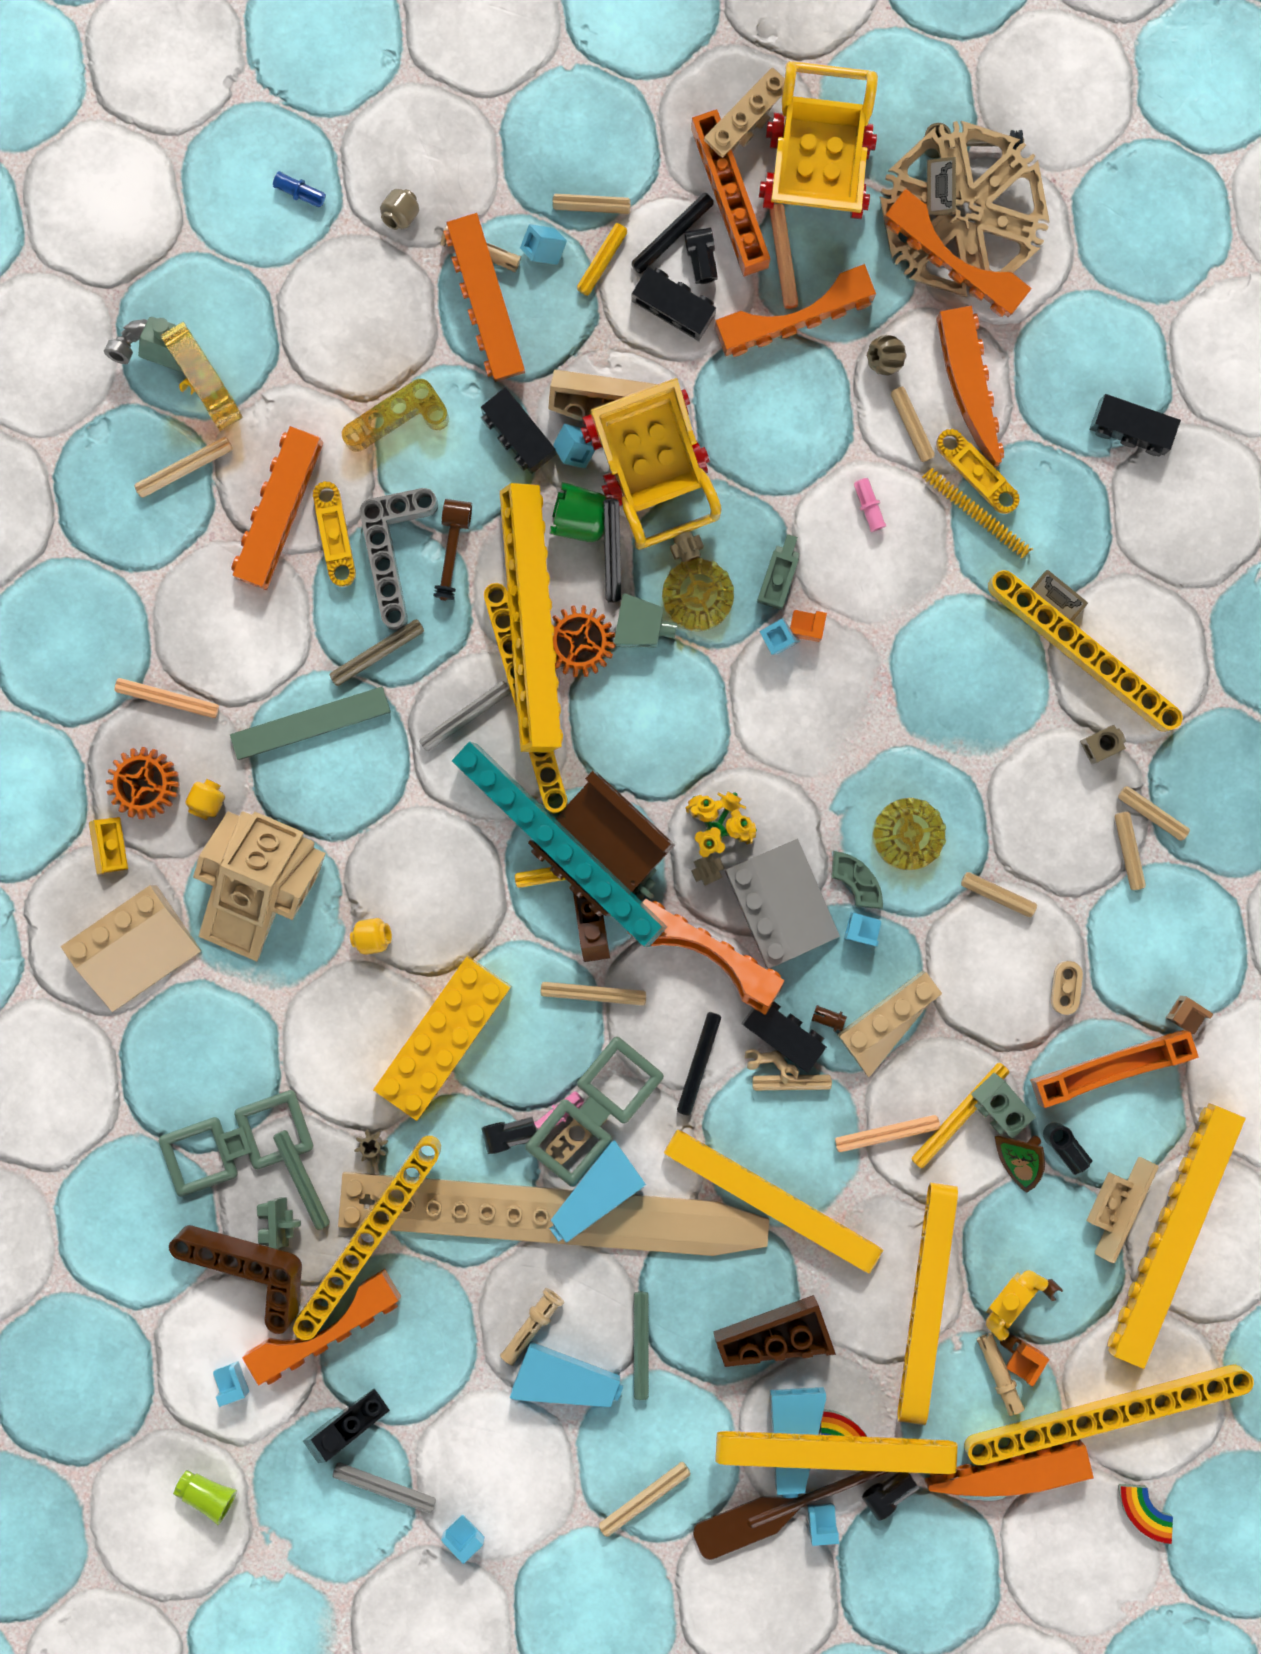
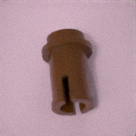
M817 1005L814 1012L825 1017L813 1014L811 1021L834 1028V1032L836 1030L842 1031L847 1016L842 1015V1011L837 1013Z

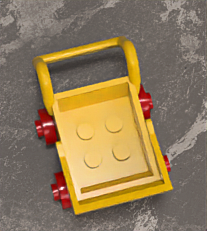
M789 61L785 65L782 113L774 112L773 122L768 121L766 138H771L770 148L777 149L774 173L767 172L766 182H760L759 198H763V208L773 209L775 202L850 211V218L862 219L863 210L868 211L870 194H866V184H864L866 160L869 159L870 150L875 151L877 134H873V124L868 122L873 113L878 75L875 71ZM796 72L866 80L863 104L793 96Z
M677 378L591 409L590 415L582 417L584 427L580 429L585 443L590 442L594 451L603 448L611 470L610 473L603 475L605 485L601 486L603 494L607 498L618 499L619 506L623 505L624 513L635 538V547L638 550L716 522L720 519L722 511L718 495L706 474L708 473L706 463L710 462L705 447L700 448L692 430L687 405H690L688 394L685 389L681 390ZM702 487L710 505V514L645 538L636 512Z

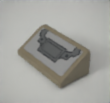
M956 157L927 160V209L929 216L954 215L956 212Z
M1049 570L1043 572L1031 587L1033 591L1070 621H1073L1088 604L1085 599Z

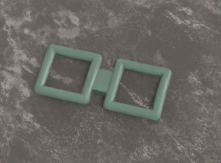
M614 1037L577 1082L578 1087L589 1097L579 1109L569 1100H562L527 1142L526 1150L569 1186H576L612 1142V1136L600 1126L610 1114L621 1123H627L663 1080V1073L620 1037ZM617 1050L650 1076V1079L624 1110L591 1084L592 1080ZM565 1113L569 1114L599 1139L573 1173H570L539 1147Z
M288 1090L236 1109L234 1115L239 1128L226 1133L223 1132L220 1120L217 1117H213L160 1136L158 1140L176 1194L183 1197L235 1178L238 1172L233 1159L246 1154L249 1155L253 1168L257 1170L284 1161L279 1151L263 1157L260 1156L247 1116L286 1102L301 1143L294 1145L298 1155L311 1151L313 1149V1142L295 1092ZM212 1130L225 1170L185 1184L171 1144Z

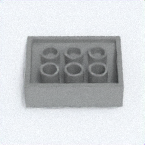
M798 839L724 870L766 968H772L840 937Z

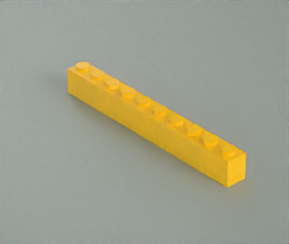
M510 483L500 490L520 749L521 752H552L562 747L563 732L560 729L559 716L561 714V706L557 695L559 681L555 672L554 626L551 624L552 601L549 598L548 589L550 575L547 572L546 565L548 550L544 541L546 526L542 517L543 496L540 494V485Z
M1208 1103L1207 1108L1204 1107L1199 1115V1122H1201L1197 1132L1191 1135L1188 1146L1190 1150L1188 1155L1183 1157L1179 1164L1178 1171L1180 1174L1177 1182H1173L1169 1189V1202L1160 1211L1158 1229L1149 1238L1148 1246L1150 1248L1147 1256L1141 1259L1138 1266V1272H1140L1136 1282H1132L1128 1290V1297H1130L1128 1303L1119 1312L1116 1332L1113 1331L1108 1339V1351L1114 1357L1145 1369L1245 1122V1117L1211 1103Z

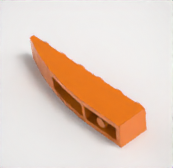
M972 305L940 311L936 320L945 367L955 400L970 433L984 457L994 467H998L1002 462L1001 459L1004 458V448L1002 443H998L996 434L999 432V422L997 417H993L991 408L994 407V397L992 391H988L986 381H989V371L987 365H983L981 355H984V345L982 339H978L976 330L979 329L977 313L973 314Z
M1074 1440L986 1465H960L954 1474L931 1473L930 1477L924 1478L928 1490L931 1492L991 1497L1041 1492L1093 1479L1094 1476L1086 1446L1081 1440Z

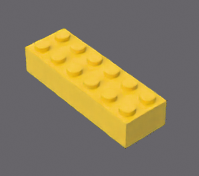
M467 956L376 1084L373 1091L418 1121L512 986L470 956Z

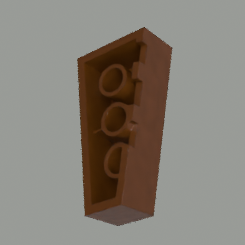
M814 1295L713 1331L725 1367L757 1364L767 1360H775V1362L784 1361L785 1358L794 1357L811 1358L813 1355L826 1354V1356L836 1355L820 1307Z

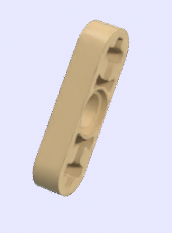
M573 1119L548 1144L546 1153L551 1156L553 1154L552 1147L559 1148L564 1143L560 1139L564 1135L567 1142L575 1147L571 1150L567 1146L562 1152L563 1158L559 1156L554 1158L558 1163L563 1164L593 1134ZM576 1125L581 1126L585 1131L584 1137L578 1141L573 1140L569 1135L570 1128Z

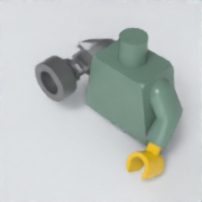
M149 317L148 320L141 319L129 322L123 327L125 330L121 332L122 335L116 339L109 340L104 349V354L111 360L120 364H128L133 354L130 348L131 343H136L139 340L138 356L140 358L185 374L187 373V377L179 384L181 392H184L189 385L192 395L200 387V381L195 376V374H198L200 353L198 347L191 341L186 329L169 323L164 318Z

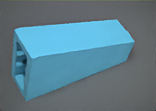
M615 1140L609 1144L552 1217L551 1223L553 1226L549 1229L558 1242L562 1239L565 1243L569 1242L646 1186Z
M530 1342L511 1390L510 1398L522 1401L611 1407L613 1400H619L623 1385L620 1384V1375Z
M824 1387L770 1390L772 1433L818 1435L826 1402ZM774 1467L777 1495H782L784 1498L798 1497V1494L805 1493L810 1472L809 1468Z

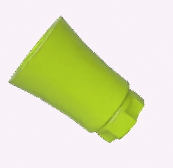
M186 1470L179 1479L173 1495L181 1498L184 1503L197 1509L215 1524L219 1525L230 1509L237 1490Z

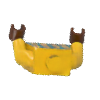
M1030 1270L1024 1271L1022 1274L1017 1272L986 1311L989 1314L986 1319L987 1328L1000 1340V1345L1011 1353L1015 1352L1012 1349L1013 1345L1016 1342L1021 1345L1022 1341L1009 1332L1008 1328L1038 1290L1042 1291L1051 1301H1056V1298L1053 1296L1055 1292H1063V1289L1053 1279L1047 1280Z

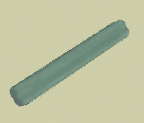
M283 1130L276 1133L273 1137L275 1144L315 1228L321 1230L327 1227L330 1223L328 1216L288 1132Z
M643 1291L634 1293V1398L636 1400H647L649 1398L648 1292Z

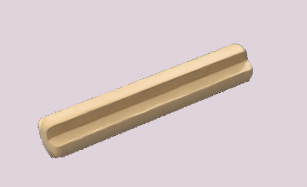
M554 194L552 205L555 210L628 214L630 213L631 201L629 198Z
M898 387L891 392L894 404L922 462L931 460L935 456L931 444L905 388Z
M1126 786L1120 791L1118 798L1178 840H1184L1189 834L1190 829L1130 787Z
M1117 813L1115 815V822L1130 889H1143L1146 887L1130 813Z
M966 872L962 878L961 885L1027 917H1032L1037 909L1035 902L970 872Z
M780 1075L753 1076L752 1087L755 1091L829 1090L832 1087L830 1075H798V1079L793 1075H787L789 1078L788 1084H784L781 1081Z

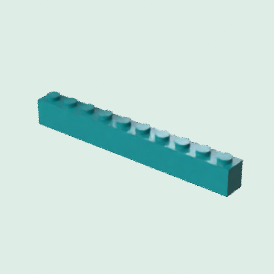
M469 741L454 757L452 762L643 947H650L665 931L667 926L478 744Z

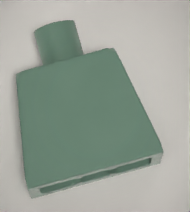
M623 593L614 639L615 647H657L659 636L675 638L677 622L662 620L663 607Z

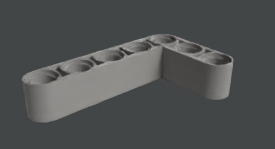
M427 488L365 500L360 507V517L381 618L384 624L392 630H399L406 626L408 616L389 525L433 515L438 509V501L435 494ZM423 497H430L432 499L431 505L427 508L418 506L419 500ZM398 502H403L406 504L405 510L400 514L394 513L393 506ZM372 507L380 509L379 516L375 519L367 518V511ZM377 533L385 535V540L380 545L372 544V538ZM382 559L390 560V567L386 571L377 569V564ZM387 585H394L396 587V592L391 597L383 596V589ZM400 611L401 619L397 623H390L388 621L390 612Z

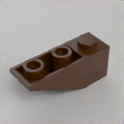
M573 893L583 961L590 962L609 959L610 953L604 915L598 916L590 909L589 905L591 902L584 896L579 898Z

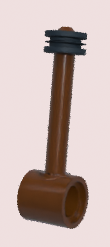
M445 499L442 525L449 526L441 584L435 585L434 588L437 590H435L436 593H433L434 597L442 601L454 600L455 598L452 595H455L453 592L456 589L451 587L459 532L463 528L469 529L473 506L471 502Z

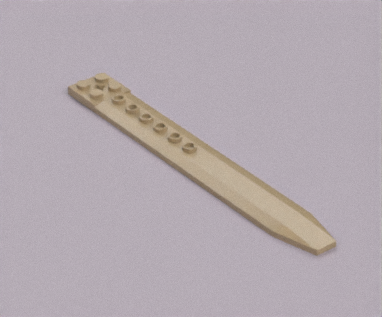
M343 1172L338 1227L359 1228L374 1206L370 1205L369 1209L364 1208V1204L360 1203V1199H364L365 1194H369L370 1199L375 1200L376 1204L394 1176ZM425 1178L388 1230L716 1256L767 1247L769 1219L718 1201L632 1195L579 1235L565 1243L563 1239L558 1242L549 1228L553 1226L551 1223L552 1217L573 1190ZM400 1190L391 1191L394 1198H404V1194ZM379 1211L376 1213L377 1218L382 1221L389 1219L385 1212Z

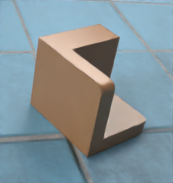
M1180 995L1166 1018L1194 1035L1204 1019H1211L1213 1013L1187 996Z

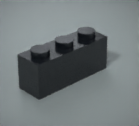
M647 267L631 294V301L695 340L700 341L716 314V307L713 306V301L703 295L698 297L693 294L690 287L682 282L675 283L668 279L669 276L661 269L655 268L653 270Z
M506 387L481 406L483 416L480 418L490 430L495 428L500 434L497 439L506 450L511 448L517 455L514 460L523 471L528 469L533 474L556 455L554 446Z
M1105 394L1099 400L1089 430L1095 431L1098 437L1104 439H1111L1112 437L1121 440L1120 443L1130 448L1138 446L1146 449V453L1159 457L1171 450L1181 420Z
M775 1001L766 1015L752 1008L741 1024L808 1073L827 1048L822 1043L825 1038L813 1029L809 1033L800 1027L803 1022L791 1013L787 1017L779 1012L781 1006Z

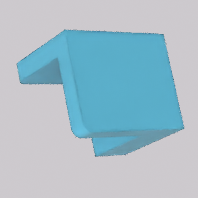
M529 224L520 249L531 261L557 265L567 240L555 228Z
M564 424L553 446L563 464L586 469L595 451L590 442L585 443L581 427Z
M785 618L759 631L772 655L779 654L801 642L799 637H794Z
M850 912L844 938L878 947L879 941H877L881 920Z
M239 1361L214 1370L213 1375L219 1389V1393L216 1396L219 1407L243 1399L249 1393Z
M834 1504L808 1505L809 1533L812 1546L839 1544Z
M461 1515L443 1532L441 1541L464 1564L483 1546L485 1537L464 1515Z

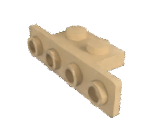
M771 68L704 137V141L720 157H724L731 149L734 151L739 145L744 147L754 136L752 131L756 127L762 129L771 117L768 114L773 105L782 97L785 78L774 68Z
M1138 1157L1128 1180L1108 1172L1086 1220L1095 1226L1105 1229L1095 1250V1254L1113 1264L1116 1262L1159 1168L1158 1165Z

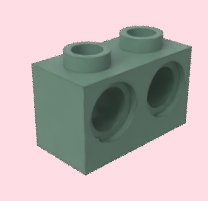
M993 1073L971 1093L977 1101L974 1105L985 1118L989 1115L993 1119L990 1124L1000 1135L1005 1132L1013 1139L1036 1118L1010 1086L996 1073Z

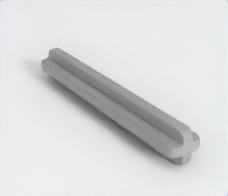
M501 681L419 740L424 750L430 751L511 693L510 687L505 681Z
M340 1462L336 1464L333 1471V1478L427 1513L433 1511L436 1499L432 1496Z

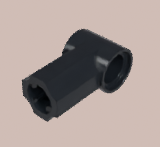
M711 227L684 232L687 254L691 257L695 284H708L717 280L716 262L713 253L715 246Z
M533 1117L509 1123H494L481 1128L487 1154L499 1153L510 1149L511 1146L525 1144L537 1132Z
M1054 1122L1044 1128L1043 1138L1045 1142L1054 1149L1073 1175H1077L1090 1167L1093 1160L1078 1143L1068 1127ZM1062 1130L1063 1138L1059 1142H1054L1053 1136L1055 1132Z
M898 1472L884 1483H877L868 1488L863 1493L862 1499L875 1518L880 1521L890 1516L896 1510L897 1505L916 1492L919 1487L909 1473Z

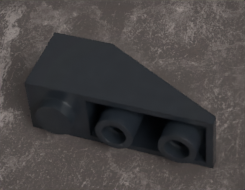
M374 1388L304 1439L303 1442L317 1463L327 1462L390 1410Z

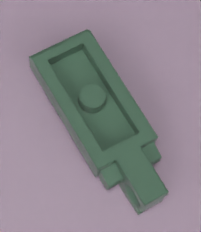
M787 534L783 547L776 546L757 599L758 603L779 610L783 609L799 560V553L793 551L798 537Z

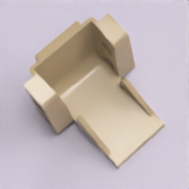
M228 811L199 855L193 878L213 886L198 937L257 962L276 913L293 920L319 875L326 853L315 849V843L303 837L304 832L255 811L252 815L241 812L240 816Z

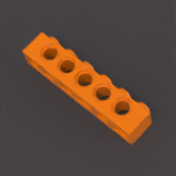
M715 109L692 117L691 131L743 277L768 269L770 256L732 149L724 157H720L704 141V137L721 120L718 110Z

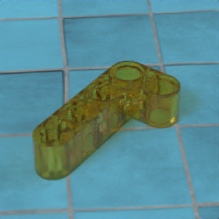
M183 321L162 333L160 336L205 405L219 431L241 420L243 416L185 322Z
M416 379L348 423L342 430V439L350 450L359 452L419 413L426 424L433 430L444 429L449 423V415L444 403L432 385L425 379ZM419 389H427L429 391L428 395L423 399L415 397ZM398 403L406 404V409L402 413H394L393 408ZM433 411H442L443 417L440 420L433 421L430 419V414ZM381 417L384 419L381 427H371V422L374 418ZM365 425L370 434L367 435L362 426ZM353 433H356L359 437V440L356 442L351 437Z

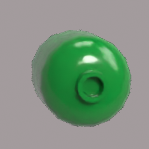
M562 482L560 488L564 493L558 492L552 515L554 517L553 525L556 526H550L549 534L585 542L600 540L604 535L603 501L607 497L601 493Z

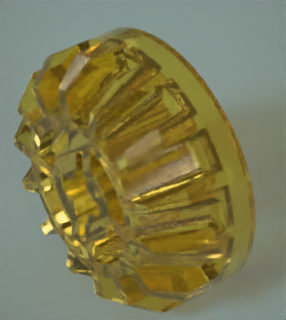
M696 558L690 562L682 561L678 566L672 568L663 584L662 602L667 615L673 622H677L679 627L689 631H707L718 626L728 616L733 605L734 586L728 572L724 571L715 561H708L703 558ZM702 574L713 581L710 583L700 580L696 581L694 575ZM690 577L692 583L688 586L687 592L680 595L682 583ZM697 588L699 592H705L702 600H699L698 597H690L694 594V589ZM717 592L714 604L708 608L706 604L710 596ZM687 605H691L695 608L703 607V610L695 611L688 608Z
M915 798L899 799L885 806L876 817L872 830L874 847L879 856L895 868L902 870L923 868L939 857L946 843V825L943 823L940 812L933 808L929 802ZM913 815L924 819L929 828L922 829L920 824L914 822ZM900 819L901 825L898 827L896 835H893L894 826ZM908 826L910 830H915L916 835L912 837V841L909 837H904V832L908 831ZM930 832L928 843L920 850L919 842L922 840L924 833ZM894 839H898L902 845H905L907 851L899 848Z

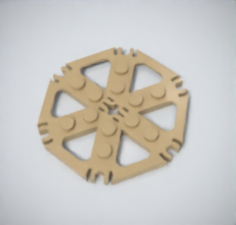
M961 121L962 132H959L958 122H953L954 132L951 134H947L944 131L942 124L938 129L940 138L937 137L936 127H934L888 170V172L894 173L898 177L896 178L891 174L885 177V180L893 183V188L891 190L882 188L881 190L883 196H891V199L879 197L883 219L905 188L927 205V182L909 177L908 175L909 166L928 149H935L938 151L940 158L956 157V207L967 203L969 204L968 209L974 213H967L965 217L960 216L961 211L956 208L955 217L950 215H934L937 217L931 222L933 228L944 246L955 237L959 259L971 266L987 271L992 270L989 267L983 231L1017 242L1020 246L1019 254L1003 269L998 271L1014 273L1040 249L1031 245V242L1035 245H1042L1044 240L1037 238L1035 233L1037 230L1047 231L1048 226L1038 223V221L1050 222L1038 160L1034 165L1028 167L1027 164L1033 161L1035 155L1032 154L1028 158L1021 157L1020 152L1026 146L1025 143L1020 144L1016 150L1013 149V146L1020 139ZM971 139H977L998 146L1002 151L1001 158L974 183L966 143ZM1025 178L1030 183L1034 210L1031 214L1027 215L993 204L992 202L1017 179ZM885 225L891 259L899 252L902 254L896 258L894 264L898 265L901 261H907L909 264V268L903 273L905 276L915 269L916 273L909 278L910 280L966 298L968 297L966 292V286L968 285L964 282L958 284L955 281L930 274L926 269V264L929 261L927 257L929 255L922 249L917 251L908 243L900 241L898 235L889 230Z

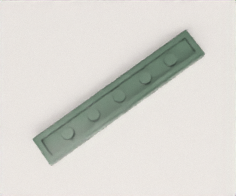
M378 687L229 735L237 760H242L391 713L384 688Z

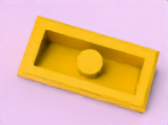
M120 817L90 821L89 830L97 875L128 870Z

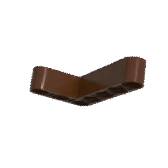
M190 1225L185 1226L169 1243L168 1247L171 1255L178 1260L266 1284L265 1325L272 1333H284L296 1318L299 1309L302 1263L296 1255Z

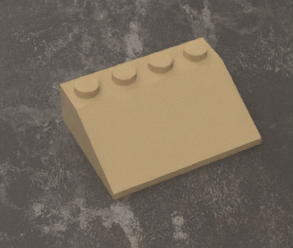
M149 885L60 946L74 968L112 1012L201 952V949L157 885Z

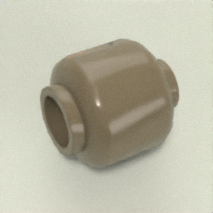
M394 189L388 194L380 206L382 221L389 228L397 230L409 227L419 213V204L416 201L415 194L407 189Z

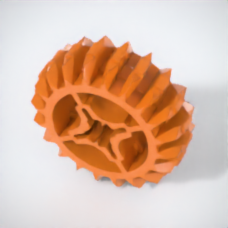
M573 605L571 606V615H568L567 611L562 609L561 614L564 617L562 620L556 615L552 617L553 621L557 624L556 627L554 626L553 648L556 652V658H558L555 668L558 669L564 664L563 674L565 675L572 668L573 677H578V670L583 669L584 677H588L587 668L590 667L597 674V663L602 667L607 666L605 660L602 659L603 656L609 659L613 657V654L606 650L607 648H615L613 642H607L608 639L615 638L614 632L606 633L612 627V624L608 622L602 625L601 623L604 621L605 615L601 614L596 619L597 610L595 608H592L588 615L586 614L585 605H582L581 613H577L576 607ZM585 621L577 631L563 629L571 622ZM592 624L601 634V647L588 637ZM584 632V641H587V645L581 644L575 651L574 645L576 644L575 641H572V638H579ZM558 636L564 638L571 645L567 658L558 649ZM584 651L597 654L586 662H575L579 654Z
M141 747L140 753L135 748L130 749L131 758L126 753H121L123 762L113 761V764L118 767L117 770H108V773L114 775L113 780H106V784L113 785V789H109L107 794L116 795L111 803L113 805L121 803L118 811L124 813L128 810V817L131 818L137 813L138 819H145L146 812L149 818H155V809L160 814L165 813L162 804L171 807L173 803L168 797L178 796V793L171 791L172 787L180 786L179 782L172 781V778L179 775L178 772H169L173 768L174 763L171 761L165 763L167 760V755L161 754L157 758L158 750L152 749L148 755L146 747ZM139 762H146L145 766L141 767L137 774L130 775L127 773L133 765ZM154 765L162 775L163 785L157 784L154 780ZM132 779L148 781V784L154 786V788L141 787L138 785V782ZM123 781L129 783L132 788V801L125 794ZM148 793H159L158 797L151 803L140 805L141 800H144Z

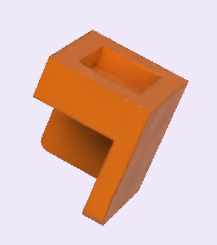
M794 610L790 625L794 637L820 642L823 636L827 613L816 611L814 614Z
M1021 1339L1022 1344H1018L1015 1352L1006 1364V1368L1023 1378L1033 1387L1050 1359L1043 1352Z

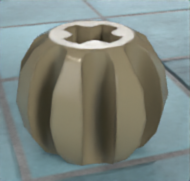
M883 335L870 343L866 356L868 358V365L877 374L888 376L898 372L904 366L907 354L905 352V345L895 336Z

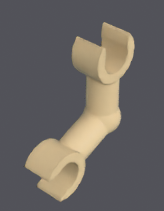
M750 1049L745 1052V1058L756 1059V1061L748 1062V1069L754 1070L760 1064L774 1063L781 1072L780 1079L784 1084H788L789 1079L786 1073H791L798 1079L799 1071L797 1067L788 1064L779 1051L760 1053L755 1049Z

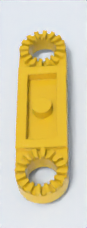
M946 429L938 436L936 447L939 453L997 512L1008 514L1017 508L1020 501L1017 490L1007 482L1001 473L961 433L954 429ZM947 436L954 437L957 441V447L948 450L943 446V439ZM1002 493L1010 494L1013 499L1012 505L1003 507L999 503V495Z
M323 481L315 486L313 499L328 575L335 585L346 587L354 582L356 569L343 504L337 486L329 481ZM329 488L334 492L333 499L326 503L322 502L319 498L320 492L323 489ZM340 566H346L349 569V577L345 580H339L335 577V571Z

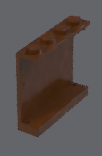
M592 771L585 778L588 783L555 819L633 892L675 844L598 772ZM534 840L528 842L533 848L531 853L542 862L546 860L552 866L550 870L555 876L561 880L565 878L572 884L569 888L579 898L584 896L591 902L589 907L600 917L602 915L611 916Z

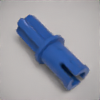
M278 171L274 177L273 187L292 195L294 200L301 199L316 207H321L324 204L326 194L305 184L303 179L298 181L281 171Z

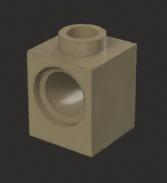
M1115 725L1106 727L1080 740L1091 764L1098 763L1126 749L1124 745L1126 742L1125 736L1119 728L1116 729ZM1102 736L1110 740L1111 746L1108 751L1103 750L1100 746Z

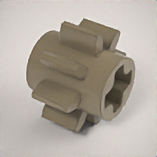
M687 531L673 538L675 545L670 546V550L675 560L681 558L682 563L685 564L701 557L699 550L703 549L704 545L700 535L693 537L692 532Z
M710 854L708 857H702L693 862L696 868L691 870L696 882L702 880L704 886L723 878L720 871L725 869L720 857L714 860L712 854Z
M367 1129L365 1130L366 1138L361 1136L356 1138L360 1142V1146L354 1151L362 1153L361 1161L366 1160L367 1157H372V1161L376 1163L378 1153L383 1156L386 1155L387 1152L382 1147L388 1143V1140H382L379 1137L381 1135L380 1130L376 1134H371V1131ZM371 1140H374L377 1149H373L370 1152L367 1150L368 1144L365 1142L369 1143Z

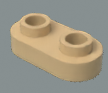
M1063 961L1054 970L1051 1005L1056 1012L1064 1015L1074 1013L1080 1004L1083 972L1081 967L1075 962ZM1066 969L1071 971L1069 979L1063 977V972ZM1062 996H1067L1068 1003L1065 1006H1062L1060 1003Z

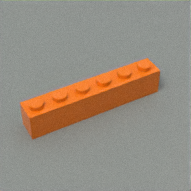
M474 213L446 222L448 230L443 232L448 247L453 246L456 256L451 257L456 273L461 272L464 282L459 284L464 299H470L472 308L468 309L471 324H477L480 332L479 335H476L479 350H485L488 358L487 361L483 362L487 376H493L494 381L497 382L525 373L478 214Z
M291 426L288 432L282 434L279 442V447H281L278 457L273 458L270 465V472H272L268 482H264L260 491V496L262 497L259 507H254L250 518L253 523L250 530L245 531L242 537L241 546H243L240 556H236L232 563L231 570L234 571L232 576L236 579L264 590L268 589L322 449L323 441L320 437Z

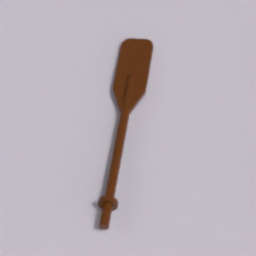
M861 1471L797 1498L759 1497L698 1522L693 1530L695 1541L704 1558L709 1560L718 1558L777 1534L800 1508L889 1472Z

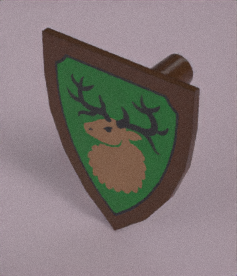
M995 1135L999 1158L1014 1182L1026 1193L1035 1188L1042 1179L1045 1170L1043 1147L1039 1146L1041 1139L1038 1136H1033L1026 1143Z

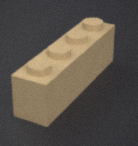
M554 369L550 385L548 409L581 421L582 417L591 414V409L658 384Z
M921 971L840 1031L837 1036L869 1078L926 1007L942 995V992L927 972Z

